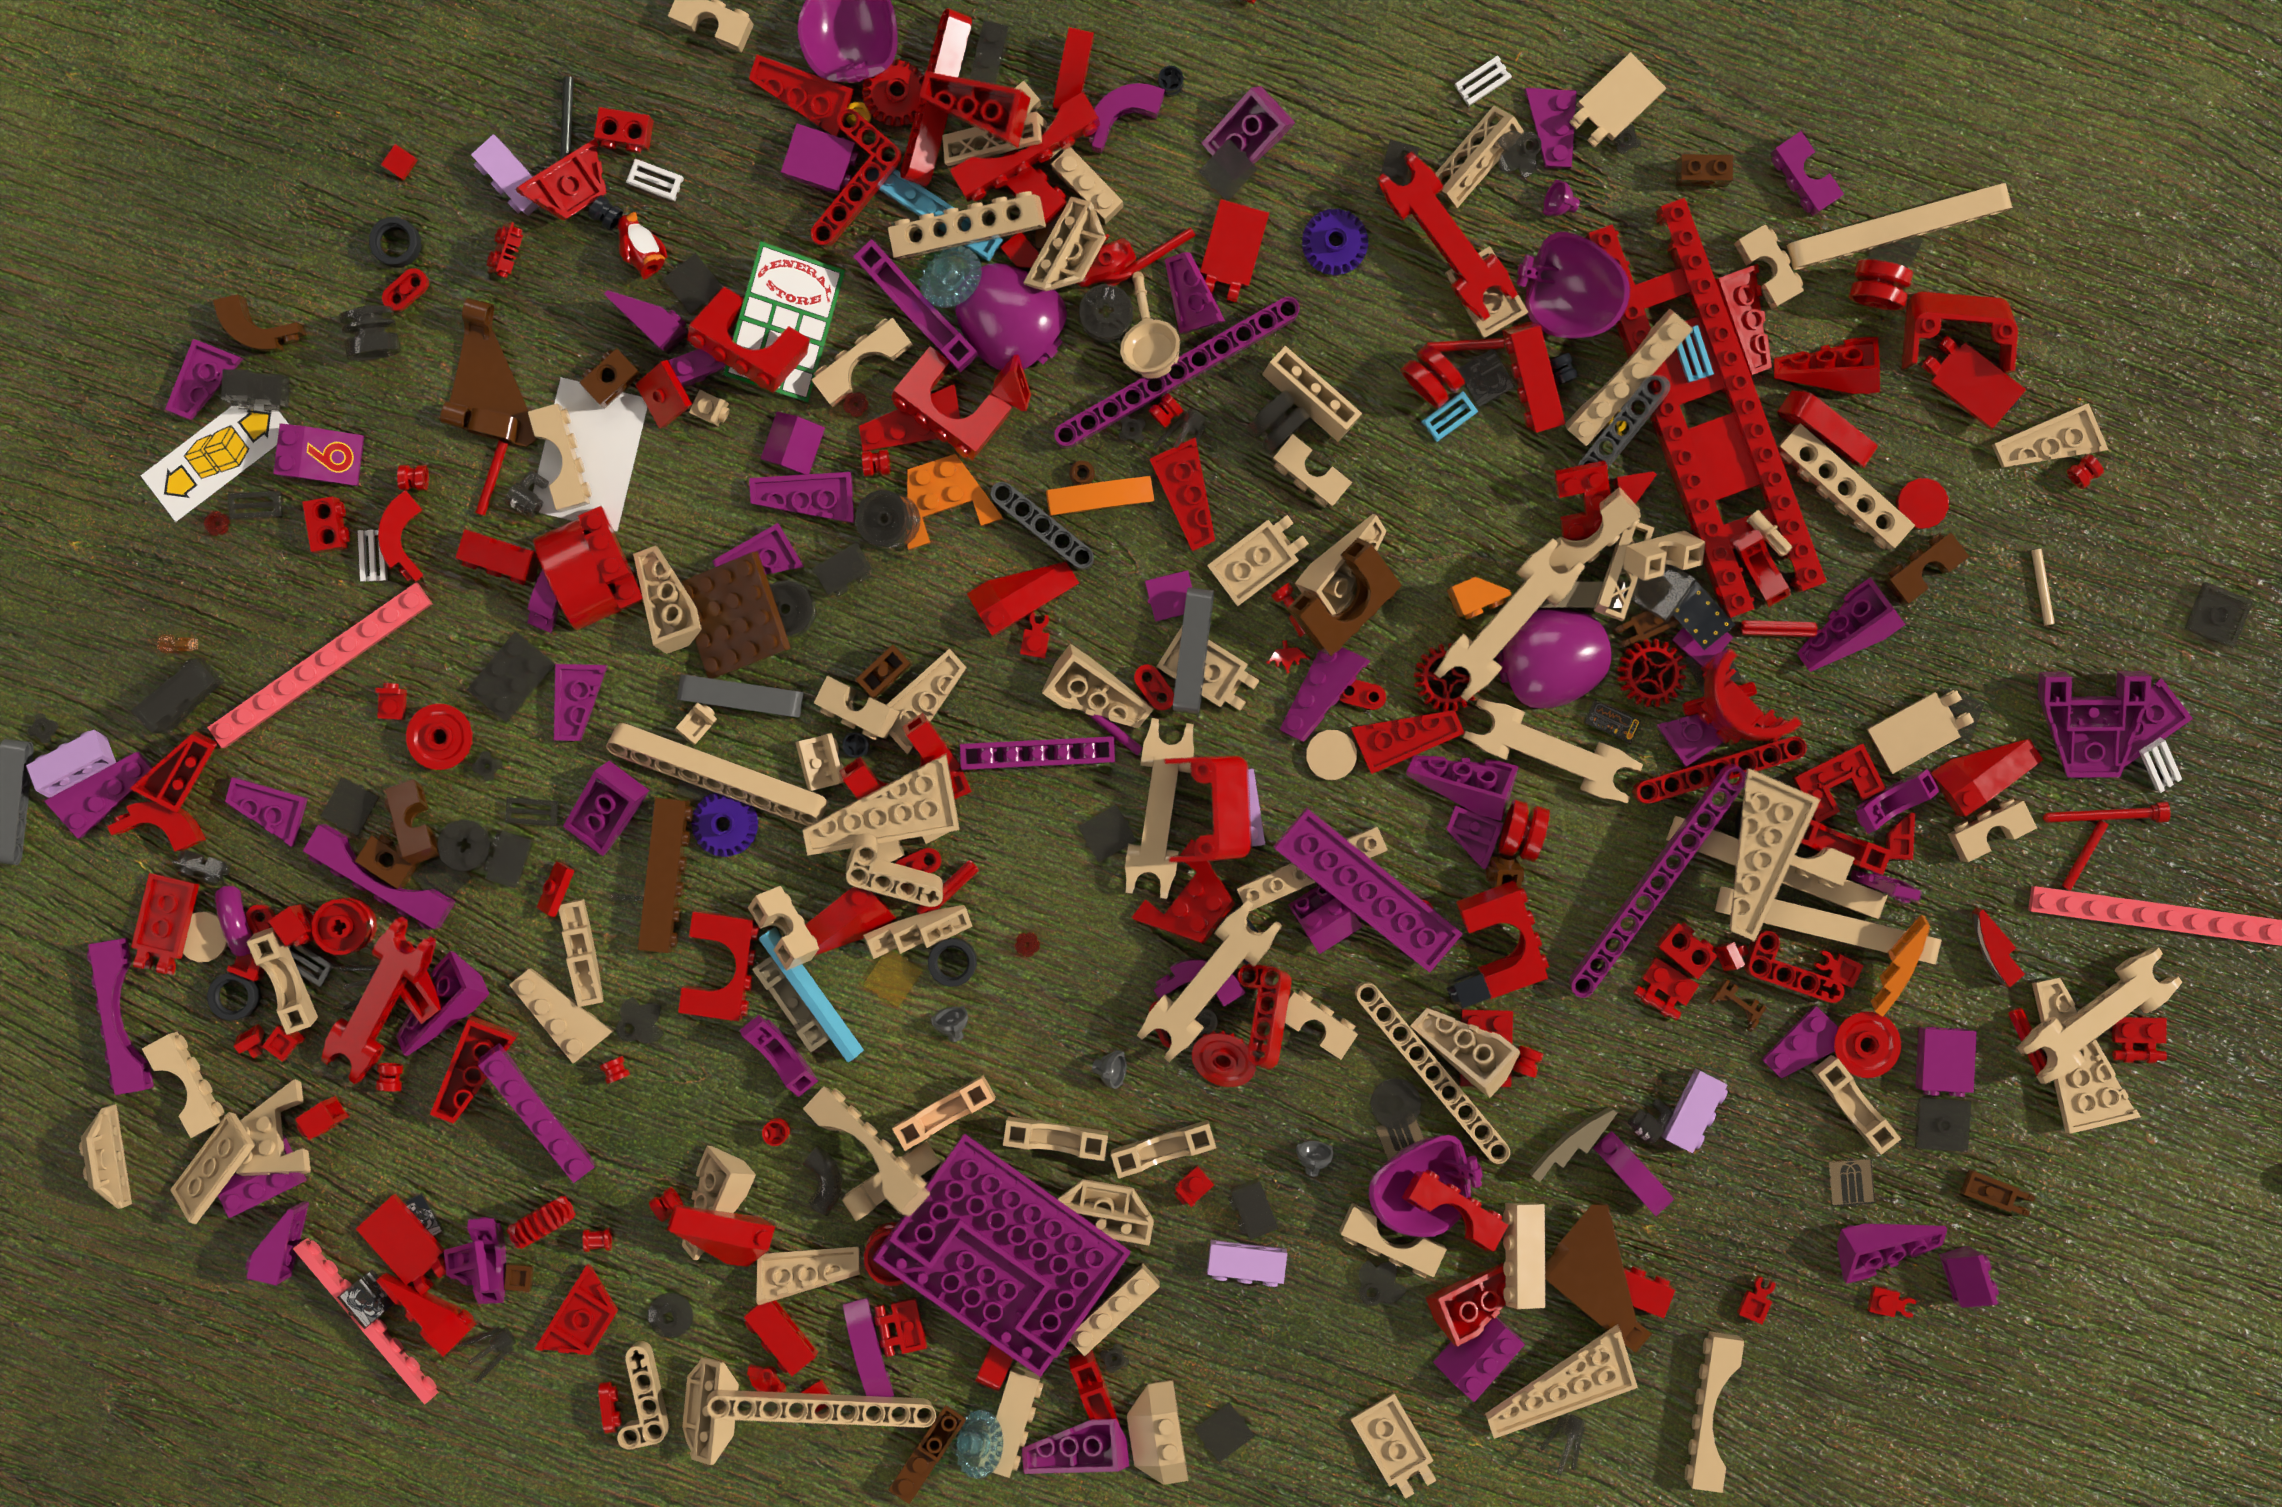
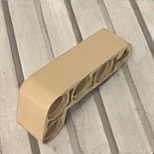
M862 833L856 837L846 867V879L850 885L928 907L937 906L942 902L943 882L939 876L877 859V839L870 833ZM863 848H869L870 850L864 851V850H861V849H863Z
M927 1140L901 1156L910 1165L908 1170L913 1175L918 1174L919 1176H922L941 1162ZM880 1171L853 1188L842 1198L843 1203L855 1221L866 1216L878 1204L887 1199L883 1195Z
M638 1341L627 1351L626 1364L639 1419L627 1422L619 1431L617 1436L618 1443L624 1449H635L657 1444L663 1440L669 1431L668 1416L652 1347L647 1342ZM637 1350L639 1354H644L641 1360L639 1356L634 1355ZM639 1375L648 1376L650 1384H642L639 1380ZM645 1400L654 1401L656 1409H648L645 1406ZM650 1425H658L662 1433L654 1434L650 1429ZM626 1430L634 1431L637 1435V1439H628L626 1436Z

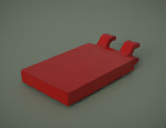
M1220 199L1200 270L1202 275L1207 276L1205 282L1211 294H1213L1216 281L1228 284L1230 289L1227 300L1236 303L1241 286L1249 288L1269 212Z
M1946 336L1938 348L1947 354L1948 357L1940 365L1933 356L1929 355L1921 367L1935 377L1930 384L1988 429L1992 430L2023 395L2026 389L1967 343H1964L1959 348L1950 337Z
M149 873L131 948L138 949L133 967L151 969L153 966L152 956L159 957L156 972L171 975L175 973V958L182 959L200 884Z
M396 1194L392 1195L356 1228L405 1285L413 1282L415 1289L421 1295L434 1286L433 1282L425 1275L431 1268L439 1278L447 1274L445 1260L441 1256L445 1250L444 1247Z

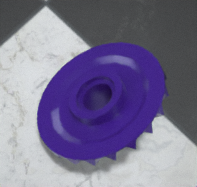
M1340 208L1327 209L1311 218L1306 225L1302 236V248L1307 261L1316 270L1328 275H1342L1354 270L1364 259L1368 248V234L1364 224L1350 211ZM1332 235L1340 236L1342 244L1340 246L1331 245L1329 237Z
M714 792L704 797L697 805L693 813L691 825L697 843L705 851L715 856L729 857L743 852L752 844L758 831V817L753 806ZM721 817H726L730 822V827L727 831L721 830L718 826V821Z

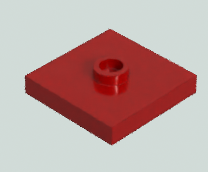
M668 360L660 362L635 384L659 429L669 425L692 405Z

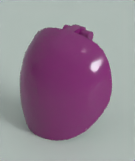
M891 0L805 1L799 15L797 26L798 38L807 63L818 76L831 81L854 83L878 75L892 64L897 53L898 31Z
M1569 232L1553 233L1543 241L1536 259L1533 255L1525 254L1523 263L1519 264L1517 271L1519 276L1516 284L1523 287L1527 285L1525 306L1528 316L1532 322L1541 325L1542 331L1549 335L1560 338H1583L1603 333L1620 320L1628 305L1630 286L1623 268L1605 250L1579 235Z
M994 263L978 268L966 279L960 288L955 309L960 329L965 339L977 351L978 357L1000 371L1013 355H1019L1023 370L1031 366L1035 361L1044 365L1049 358L1052 359L1058 352L1057 348L1063 342L1057 336L1066 322L1067 311L1065 303L1055 289L1043 291L1025 285L1024 281L1029 274L1028 271L1008 264Z
M1538 608L1503 647V652H1499L1496 655L1497 663L1502 667L1498 673H1500L1502 683L1510 682L1514 694L1523 704L1539 709L1563 706L1587 694L1604 679L1611 663L1609 638L1599 621L1582 611L1569 608Z
M1440 1135L1419 1140L1403 1148L1380 1168L1369 1185V1199L1375 1214L1382 1223L1401 1234L1432 1237L1444 1233L1462 1217L1454 1207L1448 1204L1439 1205L1432 1211H1421L1401 1198L1416 1171L1425 1172L1430 1170L1440 1177V1182L1445 1185L1450 1183L1461 1190L1459 1194L1465 1198L1471 1197V1185L1473 1188L1482 1186L1481 1177L1483 1175L1481 1166L1478 1164L1475 1156L1466 1158L1464 1148L1458 1138L1451 1135Z

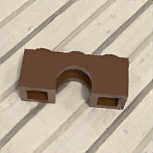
M1941 532L1936 534L1928 541L1930 545L1923 551L1921 548L1917 549L1908 556L1909 562L1903 566L1898 564L1888 572L1889 577L1884 582L1902 605L1911 603L1929 589L1922 578V570L1927 563L1934 564L1944 574L1951 572L1970 557L1951 532L1943 535Z
M412 779L385 789L387 795L385 806L392 815L393 821L390 822L393 834L398 839L399 844L396 845V850L399 857L414 865L439 856L440 851L435 832L426 824L415 828L412 827L414 818L419 813L429 810L423 787L416 780Z

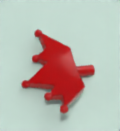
M1287 640L1282 641L1283 649H1276L1266 663L1270 664V662L1274 661L1276 667H1279L1281 662L1288 674L1293 661L1296 662V665H1299L1300 658L1310 660V657H1307L1298 647L1288 648Z

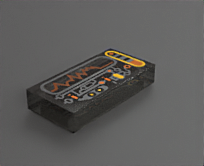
M1593 700L1583 723L1631 744L1641 720L1597 700Z

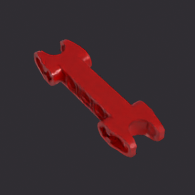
M1411 151L1404 157L1412 174L1408 185L1398 186L1384 173L1376 180L1385 196L1387 204L1400 220L1403 221L1412 214L1459 277V279L1451 284L1453 292L1461 303L1483 322L1490 317L1483 301V295L1487 288H1497L1509 300L1515 298L1518 293L1509 277L1508 271L1493 253L1484 259L1481 258L1435 196L1444 189L1441 181L1433 170Z
M404 917L396 919L378 939L373 948L372 955L381 962L350 1021L344 1018L339 1019L325 1040L321 1061L327 1065L329 1062H333L340 1053L346 1055L351 1062L349 1081L353 1084L360 1082L379 1061L385 1047L377 1042L376 1038L407 980L413 984L417 983L424 976L432 961L436 939L430 936L424 939L417 948L411 947L405 937L408 920Z

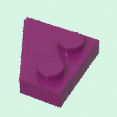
M1454 806L1446 830L1481 868L1486 869L1503 823Z
M475 1241L444 1250L448 1277L458 1279L460 1283L466 1286L473 1285L478 1292L489 1290L485 1260L486 1253L483 1241Z

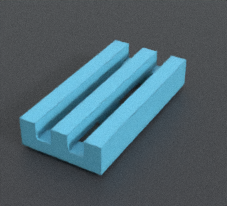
M1698 325L1692 327L1693 330L1685 338L1697 375H1692L1682 342L1676 348L1687 383L1714 374ZM1692 333L1705 370L1703 373L1690 336Z
M1463 391L1424 419L1422 424L1426 426L1428 432L1434 437L1433 439L1438 442L1475 415L1478 410ZM1461 399L1465 402L1434 426L1431 425L1430 422L1455 403ZM1467 407L1471 410L1440 434L1436 432L1438 428Z

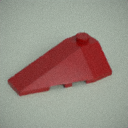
M1878 337L1851 338L1843 340V345L1830 348L1828 344L1820 346V351L1808 353L1801 351L1775 358L1774 378L1851 394L1879 393L1880 361Z
M1067 562L988 580L967 593L990 634L995 637L1080 583Z
M2025 739L1950 759L1930 772L1956 815L1967 816L2043 761V758L2031 740Z
M853 886L805 924V926L817 941L819 950L815 955L863 939V935L888 925L896 917L876 892Z
M674 1205L667 1230L726 1264L749 1267L769 1250L776 1226L759 1216Z
M1504 1263L1446 1286L1425 1297L1435 1322L1455 1346H1459L1479 1336L1492 1318L1495 1319L1500 1314L1499 1311L1506 1305L1504 1299V1289L1506 1287V1276L1503 1270Z
M387 1272L376 1280L395 1304L403 1305L406 1308V1318L410 1322L414 1321L422 1328L419 1332L421 1336L442 1357L450 1352L477 1325L473 1321L474 1317L467 1310L460 1309L458 1306L429 1292L421 1295L414 1285L410 1283L405 1285L401 1279Z

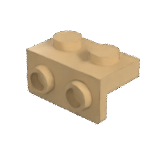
M832 733L795 742L808 791L844 783L840 774V770L844 766L839 762L837 754L839 747Z

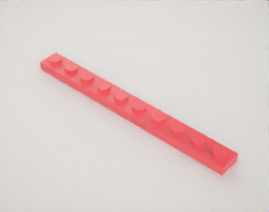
M414 583L207 728L221 748L228 747L432 605V602L419 583Z
M2031 886L2028 911L2282 946V920Z

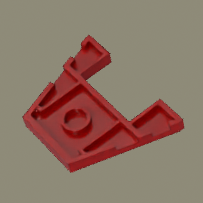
M1191 839L1180 855H1194L1195 841ZM1209 861L1185 862L1196 871V874L1166 913H1162L1145 899L1131 918L1142 924L1144 923L1205 944L1235 905V902L1220 878L1217 877Z

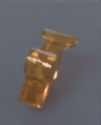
M162 634L158 637V650L162 653H173V648H178V651L193 652V650H198V639L178 637V640H174V635Z

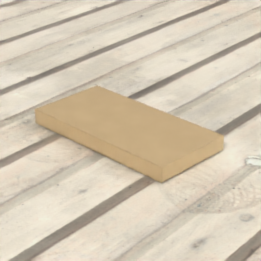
M228 1112L170 1190L189 1223L197 1224L255 1146L234 1113Z

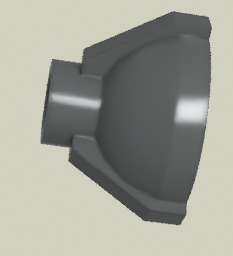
M964 1006L949 1007L939 1011L931 1018V1022L940 1033L948 1036L950 1042H957L963 1038L962 1030L967 1025L968 1013Z
M1112 1052L1103 1056L1101 1060L1096 1059L1093 1063V1074L1100 1075L1103 1083L1109 1088L1117 1089L1123 1084L1127 1068L1124 1052Z
M1306 1141L1298 1144L1296 1152L1300 1162L1306 1167L1305 1173L1313 1177L1320 1175L1321 1169L1327 1167L1333 1159V1147L1319 1141Z

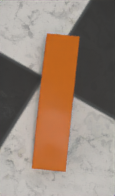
M1151 476L1046 490L1049 516L1097 511L1099 509L1154 501Z
M1922 914L1888 951L1892 963L1879 976L1883 988L1871 1000L1874 1011L1882 1017L1900 996L1923 952L1930 925Z

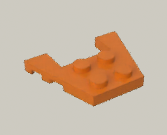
M956 454L907 470L908 550L931 543L924 524V517L972 501L981 526L1003 519L1000 512Z

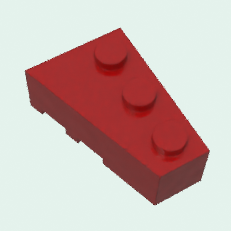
M464 529L455 557L463 561L462 566L474 570L477 569V566L487 568V574L501 578L502 574L511 576V582L524 586L526 581L534 583L540 565L535 551Z
M194 731L130 789L178 813L218 742Z

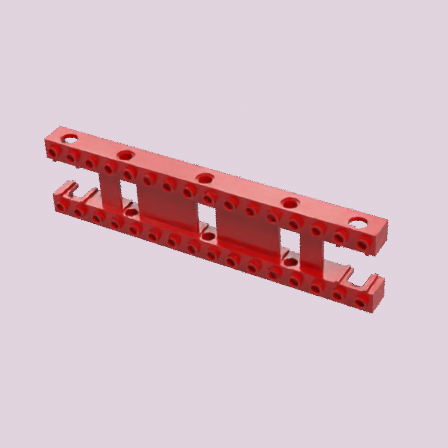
M1684 197L1665 204L1656 211V223H1660V226L1666 224L1670 231L1671 243L1668 245L1667 252L1671 253L1677 269L1675 271L1635 285L1628 267L1630 262L1625 259L1617 237L1619 232L1618 230L1615 231L1613 224L1592 231L1585 238L1601 247L1613 257L1628 277L1630 286L1628 305L1622 317L1616 323L1628 359L1651 330L1644 309L1685 294L1687 298L1690 297L1696 316L1684 322L1691 328L1698 325L1714 374L1687 383L1677 349H1675L1651 375L1666 377L1670 382V391L1651 414L1650 419L1694 536L1705 541L1703 563L1719 606L1729 618L1755 609L1752 603L1754 598L1750 597L1741 573L1743 568H1739L1733 548H1735L1733 542L1746 532L1754 531L1755 529L1746 522L1751 515L1724 525L1715 503L1716 500L1754 486L1760 487L1766 503L1765 510L1760 511V513L1773 526L1776 525L1778 527L1776 530L1792 545L1791 550L1782 556L1783 559L1788 558L1791 561L1795 570V577L1791 578L1790 586H1794L1795 592L1798 593L1824 584L1827 581ZM1692 333L1690 336L1703 373L1705 370ZM1684 339L1682 341V345L1692 375L1694 376L1697 374L1686 341ZM1654 380L1651 384L1653 393L1659 394L1662 390V384L1658 380ZM1719 390L1722 393L1725 392L1731 408L1730 414L1688 429L1680 405Z

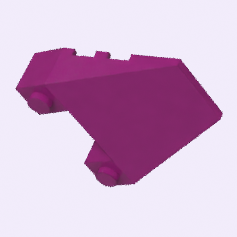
M2117 671L2116 696H2071L2072 676L2066 672H2039L2038 699L2066 776L2068 778L2120 777L2132 749L2131 744L2135 734L2141 726L2140 722L2144 711L2150 703L2151 676L2144 671Z

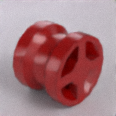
M623 1056L599 1065L600 1070L604 1071L606 1075V1084L630 1075L629 1070L624 1067Z

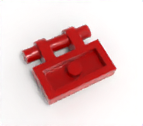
M1654 957L1642 976L1643 980L1650 983L1645 990L1638 985L1633 994L1640 998V1002L1645 1005L1650 1004L1658 1009L1659 1013L1667 1018L1669 1016L1677 1021L1681 1016V1012L1675 1009L1674 1005L1678 1001L1686 1006L1699 987V984L1657 957ZM1657 989L1669 995L1665 1002L1655 996Z
M2125 1016L2112 1026V1042L2122 1043V1050H2113V1060H2123L2124 1063H2133L2134 1061H2146V1063L2166 1061V1051H2157L2156 1043L2166 1044L2167 1018ZM2133 1043H2145V1051L2134 1050Z
M917 1297L892 1302L891 1308L893 1313L886 1314L884 1304L874 1307L876 1313L874 1317L875 1325L879 1326L881 1335L879 1342L880 1347L884 1349L885 1357L895 1355L893 1346L899 1344L902 1354L927 1349L928 1346ZM895 1322L897 1335L891 1336L888 1323Z

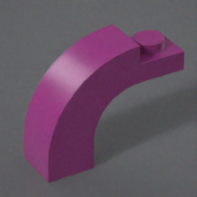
M1135 83L1121 86L1108 93L1094 109L1099 117L1100 126L1089 138V142L1092 143V151L1102 154L1112 125L1123 115L1138 113L1157 119L1165 96V89L1149 84Z
M542 569L529 601L528 610H530L527 623L551 633L555 628L560 605Z
M1925 769L1871 796L1857 806L1858 810L1855 812L1858 822L1864 827L1867 834L1876 831L1897 814L1930 800L1939 792L1929 770Z
M1194 958L1174 963L1170 966L1174 976L1170 977L1167 974L1155 982L1157 986L1154 987V992L1160 999L1180 985L1191 982L1209 960ZM1233 974L1216 992L1223 1006L1245 994V990Z
M758 1015L739 1030L743 1038L758 1049L771 1063L784 1085L798 1097L818 1082L801 1054L769 1019L766 1021Z
M1612 1131L1593 1147L1655 1216L1675 1200L1647 1167Z
M481 1217L469 1219L467 1229L472 1242L483 1241L489 1283L488 1291L478 1292L476 1287L473 1286V1293L478 1304L504 1303L506 1248L501 1223H496L494 1218Z

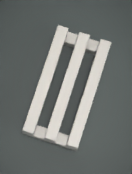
M1496 56L1455 83L1454 86L1468 107L1511 79L1512 76L1506 71L1505 65H1502L1499 56ZM1496 65L1497 69L1465 90L1463 89L1464 85ZM1499 73L1502 74L1503 77L1469 98V93Z
M634 159L626 183L675 202L677 192H679L680 184L684 178L678 174ZM638 167L673 179L675 182L674 184L639 172L637 169ZM635 176L671 189V193L633 179Z
M358 530L361 582L388 581L387 564L382 557L380 547V576L376 575L375 536H378V530ZM366 536H368L370 576H368Z
M2160 737L2139 750L2157 791L2162 793L2165 791V786L2171 787L2174 785L2173 781L2179 782L2182 780L2164 739ZM2157 747H2159V749H2160V751H2161V753H2162V756H2163V758H2164V760H2165V763H2166V765H2167V767H2168L2169 772H2170L2171 775H2169V773H2168V771H2167V768H2166V766H2165V764H2164V761H2163V759H2162V757H2161V755H2160V752H2159V750H2158ZM2150 751H2152V754L2155 758V762L2163 776V780H2160V777L2149 755Z

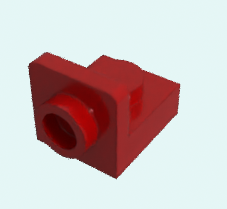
M383 683V688H375V693H379L377 718L405 720L407 689H399V684Z
M1197 1165L1175 1184L1177 1192L1174 1195L1183 1205L1188 1203L1192 1208L1195 1202L1214 1186V1183Z

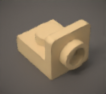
M699 390L689 413L719 426L720 422H725L730 409L727 408L729 403Z

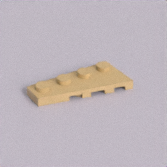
M948 649L887 704V706L899 711L889 734L907 754L910 753L914 745L908 739L902 727L921 713H924L931 722L967 669L951 649Z
M859 1247L766 1253L757 1259V1304H765L860 1275Z

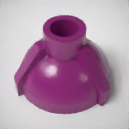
M1556 179L1545 195L1543 213L1547 216H1561L1567 211L1574 213L1577 211L1580 201L1578 198L1573 197L1572 189L1566 182Z

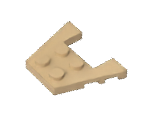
M292 1080L240 1120L255 1146L236 1170L237 1174L241 1176L270 1175V1173L289 1174L291 1172H300L306 1174L311 1172L309 1151L302 1148L287 1155L284 1152L281 1112L303 1103L302 1084L300 1081Z

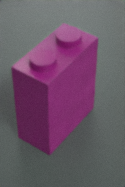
M796 124L781 173L785 178L839 195L852 179L849 173L851 167L856 166L860 152L857 151L855 142Z
M1918 1026L1916 1088L1924 1090L1925 1095H1939L1940 1091H1948L1950 1096L1964 1097L1965 1092L1974 1093L1977 1031L1962 1028Z

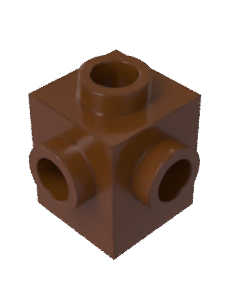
M1505 854L1499 857H1491L1490 866H1487L1485 871L1486 881H1489L1492 888L1515 881L1520 889L1521 883L1524 880V868L1521 867L1516 857Z

